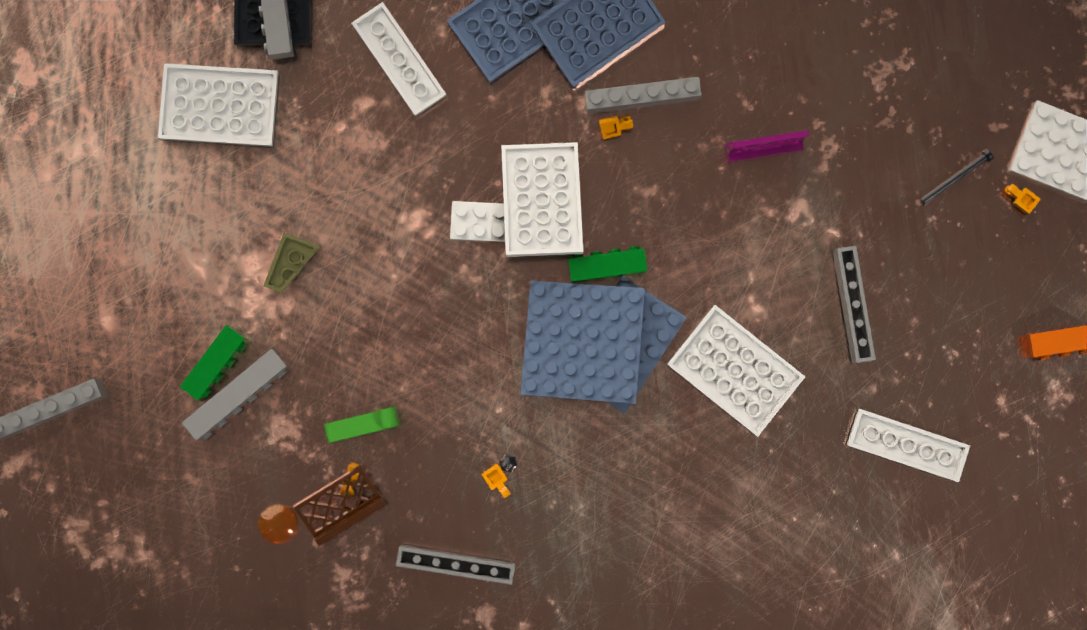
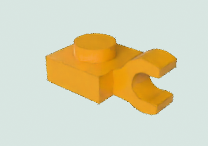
M624 115L620 119H618V116L599 120L603 140L620 136L621 130L633 128V121L630 115Z
M1014 184L1008 185L1004 189L1007 195L1015 198L1012 204L1026 215L1030 214L1041 200L1029 189L1023 188L1021 191Z
M352 462L348 466L347 472L357 467L359 464ZM360 472L352 476L351 482L358 481ZM343 485V487L340 489V492H339V493H343V494H344V490L346 489V485ZM349 486L350 495H355L354 487Z
M495 464L481 474L491 490L498 488L504 498L511 495V492L504 484L508 478L498 464Z

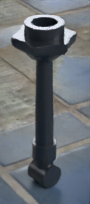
M505 454L499 460L502 471L511 473L517 467L515 456Z

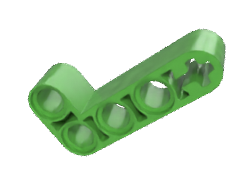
M397 407L385 408L376 412L323 424L328 443L401 426Z

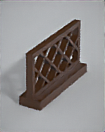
M358 465L293 505V508L313 535L315 542L320 546L384 507L385 502L383 496L375 488L361 465ZM360 472L363 477L362 482H351L352 476ZM338 484L346 485L345 493L334 492L335 486ZM349 486L360 487L358 496L348 494ZM363 488L371 489L374 493L368 498L361 497ZM322 494L330 495L328 504L317 502L318 497ZM333 496L343 498L341 506L331 505ZM346 498L357 500L356 505L352 508L344 507ZM304 505L313 506L311 514L303 513L300 508ZM316 506L327 508L325 516L314 515ZM329 509L340 510L339 516L336 518L328 517ZM313 519L323 520L322 526L315 530L312 526Z

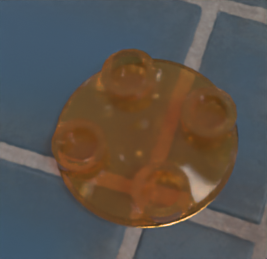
M277 504L267 507L261 513L258 520L260 534L271 543H283L289 540L294 535L297 527L295 514L289 507Z

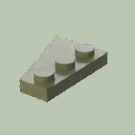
M284 233L264 287L283 293L318 251L320 246Z

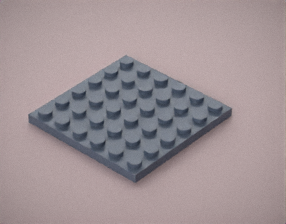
M531 281L520 395L636 404L646 289Z

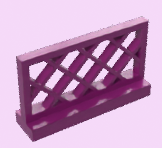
M809 130L726 143L728 163L803 151V142L810 136Z

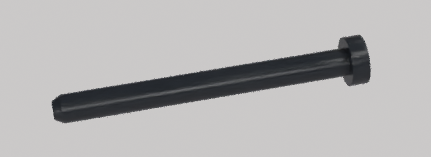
M988 149L983 150L979 158L921 198L920 202L923 205L929 203L986 161L991 162L994 160V156Z

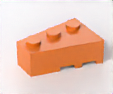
M1087 325L1030 334L1033 355L1038 357V360L1051 359L1050 355L1058 354V357L1070 356L1071 351H1078L1079 354L1087 353Z

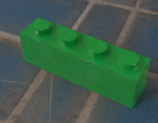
M639 246L628 247V251L611 249L606 254H602V251L591 252V256L583 257V254L571 255V258L568 259L571 283L642 274L648 271L644 248L640 249Z
M225 325L180 385V388L197 401L208 399L213 392L211 390L215 383L219 384L224 377V371L227 368L230 369L236 360L234 358L238 353L241 354L245 350L248 339L231 326Z

